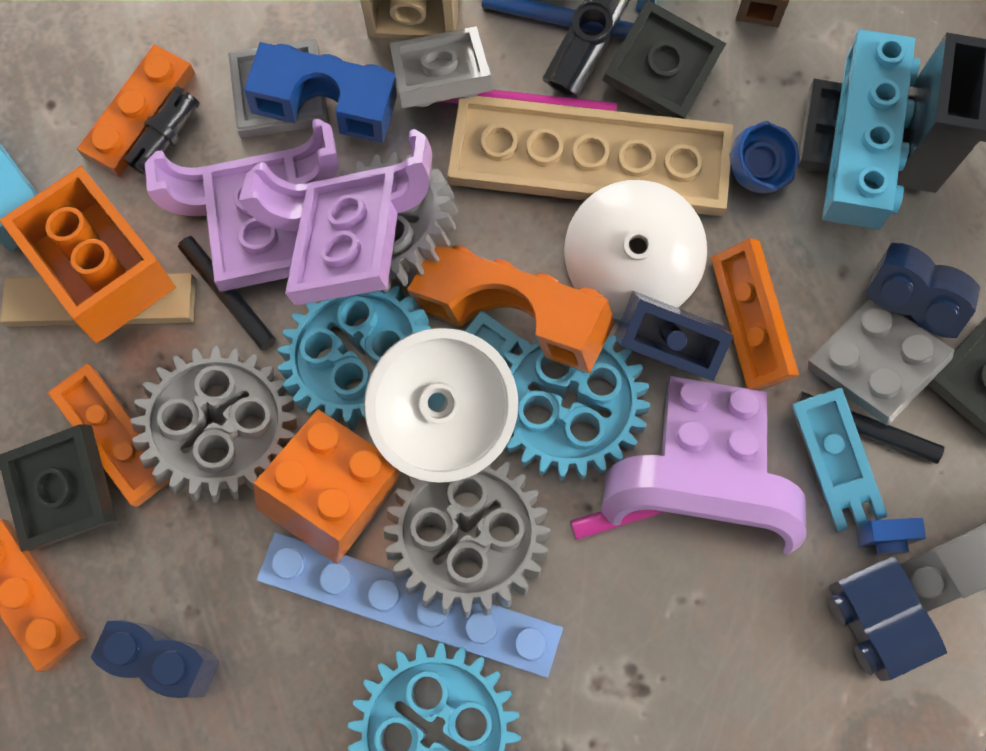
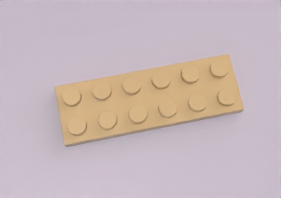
M483 96L460 97L447 180L449 185L576 200H586L598 190L613 183L626 180H645L674 190L693 207L697 214L724 216L728 201L731 165L729 153L732 148L734 124Z

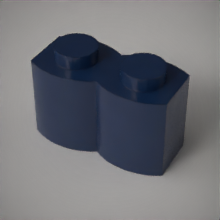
M891 243L874 269L866 293L880 307L893 313L911 315L922 328L935 335L945 338H957L976 312L980 286L970 275L962 270L946 265H935L927 254L916 247L904 243Z
M894 556L829 585L833 595L828 598L830 608L842 626L849 624L855 633L858 644L854 646V651L859 663L867 674H875L880 681H889L947 654L946 647L936 626L920 604L907 574Z
M123 620L106 622L91 655L94 663L105 672L123 678H140L152 691L171 698L204 697L219 664V660L215 655L200 645L171 640L164 632L153 626Z

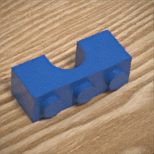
M263 42L259 43L244 88L251 114L290 123H296L300 108L308 100L318 96L333 99L338 103L336 117L339 134L384 144L397 99L396 74L387 71L381 66L374 64L363 66L343 61L331 54L315 55L298 51L287 44L272 45Z

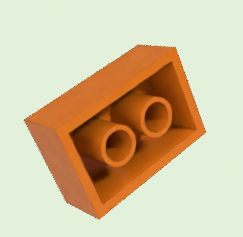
M79 166L0 219L1 224L72 319L96 344L176 288L158 260L82 166Z

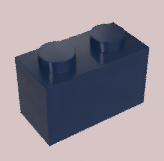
M635 291L630 296L615 333L620 346L713 382L734 336L718 323Z

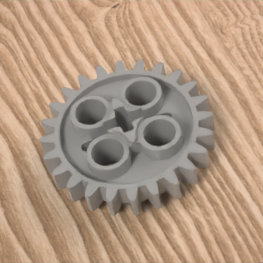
M396 152L391 154L387 163H383L379 155H375L372 166L366 168L361 161H358L356 169L358 173L400 164L402 161ZM431 166L429 189L425 198L414 208L397 215L388 287L384 290L385 292L389 291L391 281L395 278H398L404 286L408 285L407 273L412 270L423 276L425 271L421 263L426 259L438 262L440 259L434 251L435 247H448L450 245V241L444 232L456 229L457 226L451 216L458 213V209L452 200L455 197L454 193L438 168L433 170ZM344 170L340 172L341 176L349 175V173Z
M213 346L210 358L203 359L201 353L195 348L192 350V362L186 364L176 355L173 357L176 370L169 372L161 367L156 369L160 380L159 385L152 382L143 383L145 394L150 399H135L134 401L137 412L142 416L131 419L134 432L141 433L132 438L136 451H145L140 456L143 467L151 468L156 466L152 472L156 483L159 484L171 477L169 487L172 494L176 495L187 485L189 486L191 500L195 502L203 490H209L213 503H218L221 490L228 489L234 500H238L240 494L239 485L245 483L254 491L253 483L256 481L257 476L262 474L282 451V447H285L295 436L294 433L289 431L297 427L296 414L289 413L294 409L293 396H283L287 391L283 386L284 379L272 382L274 378V367L272 365L258 371V358L255 354L243 363L240 362L238 348H234L228 358H221L218 346ZM218 385L227 388V391L221 396L211 397L204 394L212 386ZM242 394L248 395V397L242 398L236 402L237 398L240 397ZM248 416H257L263 419L262 424L256 428L249 429L239 425L240 421ZM177 418H188L192 421L183 430L175 431L167 428L170 422ZM212 420L213 423L207 426V422ZM224 420L225 424L219 426L218 423ZM192 445H194L193 449L188 453L181 452L182 449L189 448ZM213 449H222L228 453L225 459L217 463H208L202 460L203 456Z
M507 462L501 465L497 471L490 469V464L470 477L452 482H428L408 475L409 486L412 491L396 489V501L402 507L391 506L387 508L388 519L396 524L384 527V538L395 542L385 548L386 556L389 560H400L393 567L395 579L410 575L405 585L408 595L417 592L421 588L424 590L422 602L425 608L438 598L442 600L443 615L447 616L455 603L461 604L464 618H469L472 604L479 603L484 614L488 616L491 614L493 599L497 598L504 607L508 608L512 601L510 589L521 595L527 593L529 586L523 576L538 579L541 568L533 560H546L548 548L539 544V542L548 540L550 528L537 524L545 520L547 509L542 507L532 508L537 502L538 490H530L523 493L522 489L525 485L526 476L521 474L512 480L507 478L509 463ZM468 492L476 495L480 501L474 506L464 507L456 503L454 498L460 493ZM493 503L499 504V509H495L486 517H483L485 510ZM478 522L475 539L467 534L458 541V529L467 533ZM433 525L442 529L445 534L437 541L429 542L421 539L417 533L423 527ZM497 526H506L513 530L516 537L508 542H500L492 537L490 531ZM452 549L447 559L440 565L433 563L435 558L442 556ZM461 560H472L478 564L481 571L474 577L465 578L456 574L453 567Z

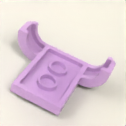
M314 119L312 121L313 134L311 138L299 147L204 167L186 168L178 166L169 161L163 151H155L145 162L147 192L155 204L166 211L179 215H207L214 282L220 292L289 277L298 232L272 228L261 223L245 210L239 202L245 174L258 163H265L273 174L291 183L305 184L334 178L338 171L339 162L331 125L320 119Z
M415 129L411 130L408 139L413 151L411 156L404 162L392 166L305 184H296L280 179L271 172L265 163H258L245 174L239 202L245 210L255 219L272 228L298 232L285 292L294 306L387 289L397 215L417 206L425 198L429 189L432 150L426 135Z
M670 376L666 387L662 456H633L614 464L608 470L604 480L601 513L612 525L616 526L620 525L622 519L631 512L658 510L765 528L778 533L784 539L782 543L783 553L788 555L802 546L806 538V499L803 491L792 481L767 473V392Z

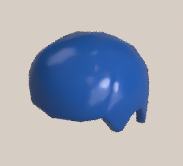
M763 121L744 129L735 138L729 153L730 172L738 184L750 192L762 194L775 192L790 184L795 178V172L800 161L798 144L787 129L772 124L769 121Z

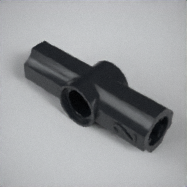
M584 0L574 11L572 24L546 70L543 82L552 87L553 90L567 97L577 99L602 52L610 45L612 33L630 0ZM588 21H596L603 25L604 30L598 35L590 36L582 32L580 28Z

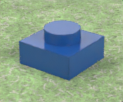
M923 518L871 520L856 527L858 547H876L877 555L909 553L908 545L926 539Z

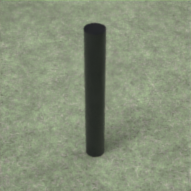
M193 236L182 239L178 244V249L259 349L263 351L271 347L275 343L276 338L236 289L222 292L218 290L214 282L212 260Z
M801 391L796 402L813 397V395ZM850 410L858 434L934 464H938L944 453L943 445L891 425L887 426L881 421Z

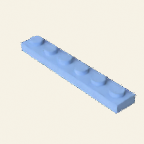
M274 532L257 581L456 648L463 647L467 652L548 678L563 627L492 604L491 614L488 616L484 614L479 603L472 604L469 618H464L461 604L454 603L451 611L445 616L442 613L441 599L436 598L431 605L425 608L422 602L424 593L422 588L411 595L406 593L405 585L410 576L395 579L392 570L346 555L336 564L304 541Z

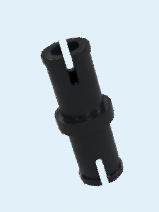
M179 86L173 88V92L155 117L149 116L144 122L145 131L123 158L124 162L134 170L140 169L139 172L146 176L145 162L155 151L165 152L169 145L175 146L180 140L177 134L194 110L200 105L199 101L189 92L184 95V89Z

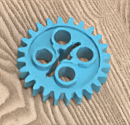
M397 285L390 289L388 293L380 290L370 294L363 293L323 300L319 304L316 302L306 303L310 311L307 315L300 313L292 314L298 328L284 329L282 332L290 345L278 348L279 354L286 361L278 366V370L287 379L283 386L291 396H294L293 400L301 410L307 409L309 415L312 416L319 409L337 422H340L343 417L350 430H355L359 417L365 418V391L371 372L354 352L347 350L342 340L330 329L333 326L338 327L361 354L367 355L371 364L375 367L383 353L395 343L413 333L431 329L427 325L429 320L423 309L418 310L419 307L414 297L408 296L404 298L400 287ZM367 318L361 325L353 326L357 320ZM332 348L326 356L316 359L320 352ZM354 379H362V382L356 388L345 390L346 386Z
M534 335L535 343L533 345L520 337L517 340L520 355L518 356L510 352L504 353L505 362L514 377L518 394L517 420L512 438L506 445V451L510 454L522 448L524 453L521 459V466H528L534 459L540 461L539 476L542 477L551 466L557 467L560 481H564L568 468H575L581 481L585 480L587 466L592 465L600 475L605 474V458L608 457L614 463L623 460L624 457L619 446L634 450L637 440L630 432L643 433L647 423L635 416L647 414L650 409V403L637 399L647 394L649 389V383L634 382L641 375L642 365L627 366L626 363L631 356L632 350L624 349L616 353L614 346L617 337L612 335L606 340L590 374L564 365L568 373L562 378L552 379L542 372V368L546 364L556 361L545 358L536 335ZM593 379H605L610 382L614 391L609 395L599 396L591 392L588 388V383ZM535 384L543 391H531L528 389V386ZM568 393L577 396L576 402L571 405L570 409L562 406V399H565ZM539 405L548 409L551 417L545 423L534 424L526 419L524 413L531 406ZM595 410H607L611 413V416L609 418L602 417ZM586 422L594 426L597 431V437L587 442L580 441L573 436L570 429L576 423Z
M444 643L438 644L434 657L428 656L423 644H417L416 660L410 661L402 651L396 652L398 668L395 670L384 663L378 664L379 672L383 677L381 683L366 679L363 682L365 688L372 694L370 700L353 701V705L364 712L363 720L348 723V728L362 733V740L348 746L349 751H390L386 747L384 740L387 728L393 723H401L410 730L412 743L408 751H455L440 740H437L432 745L427 744L424 741L427 736L426 729L396 710V703L399 701L411 707L414 712L426 721L434 722L439 717L443 718L446 722L443 732L471 751H506V743H514L521 740V735L506 730V723L512 722L519 717V712L503 710L502 704L513 695L512 691L496 693L493 688L501 674L497 671L484 678L480 673L484 667L485 659L480 657L471 666L466 665V649L463 647L459 648L453 659L447 658V650ZM426 677L436 679L441 684L443 690L440 703L432 709L421 707L415 699L416 685ZM475 708L485 715L487 728L480 738L467 739L459 733L457 719L464 709Z

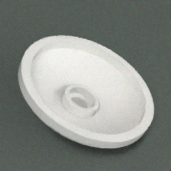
M626 180L610 184L598 190L579 207L567 230L564 259L573 287L578 290L582 287H587L601 293L608 299L613 319L621 321L633 291L677 308L681 306L695 291L703 276L707 260V241L699 216L681 195L655 182ZM634 238H641L645 241L647 250L642 254H635L629 248V241Z
M433 328L422 330L406 336L395 343L375 365L365 391L364 414L366 425L379 452L399 471L413 478L428 482L441 483L461 480L486 468L506 447L517 420V387L505 360L483 339L457 329ZM437 392L442 393L444 396L443 406L438 410H431L428 406L429 397Z

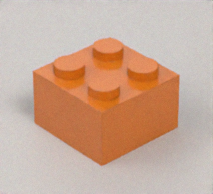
M317 409L253 483L255 508L338 564L396 490L399 470L383 457L377 447Z

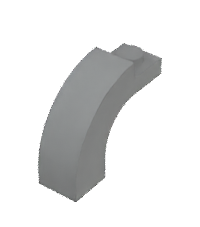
M986 523L900 564L926 612L962 597L964 599L986 589Z

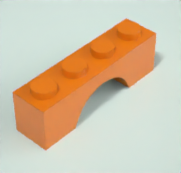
M455 245L452 248L436 246L434 251L440 260L438 262L424 260L422 266L425 274L421 276L416 273L407 288L409 294L414 297L419 310L423 309L426 315L462 327L470 319L478 315L481 310L483 312L495 308L521 310L536 320L535 335L545 358L589 374L615 324L608 299L598 291L587 287H582L578 290L563 285L557 279L545 273L529 274L518 270L514 265L505 260L494 259V261L478 257L469 249L459 245Z

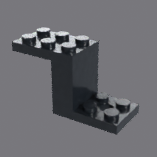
M946 32L919 73L914 86L910 87L908 99L915 101V107L909 127L907 129L904 128L902 140L903 142H909V153L904 169L898 171L897 185H901L904 188L936 193L980 141L986 142V39ZM813 79L809 88L798 168L829 174L842 83Z

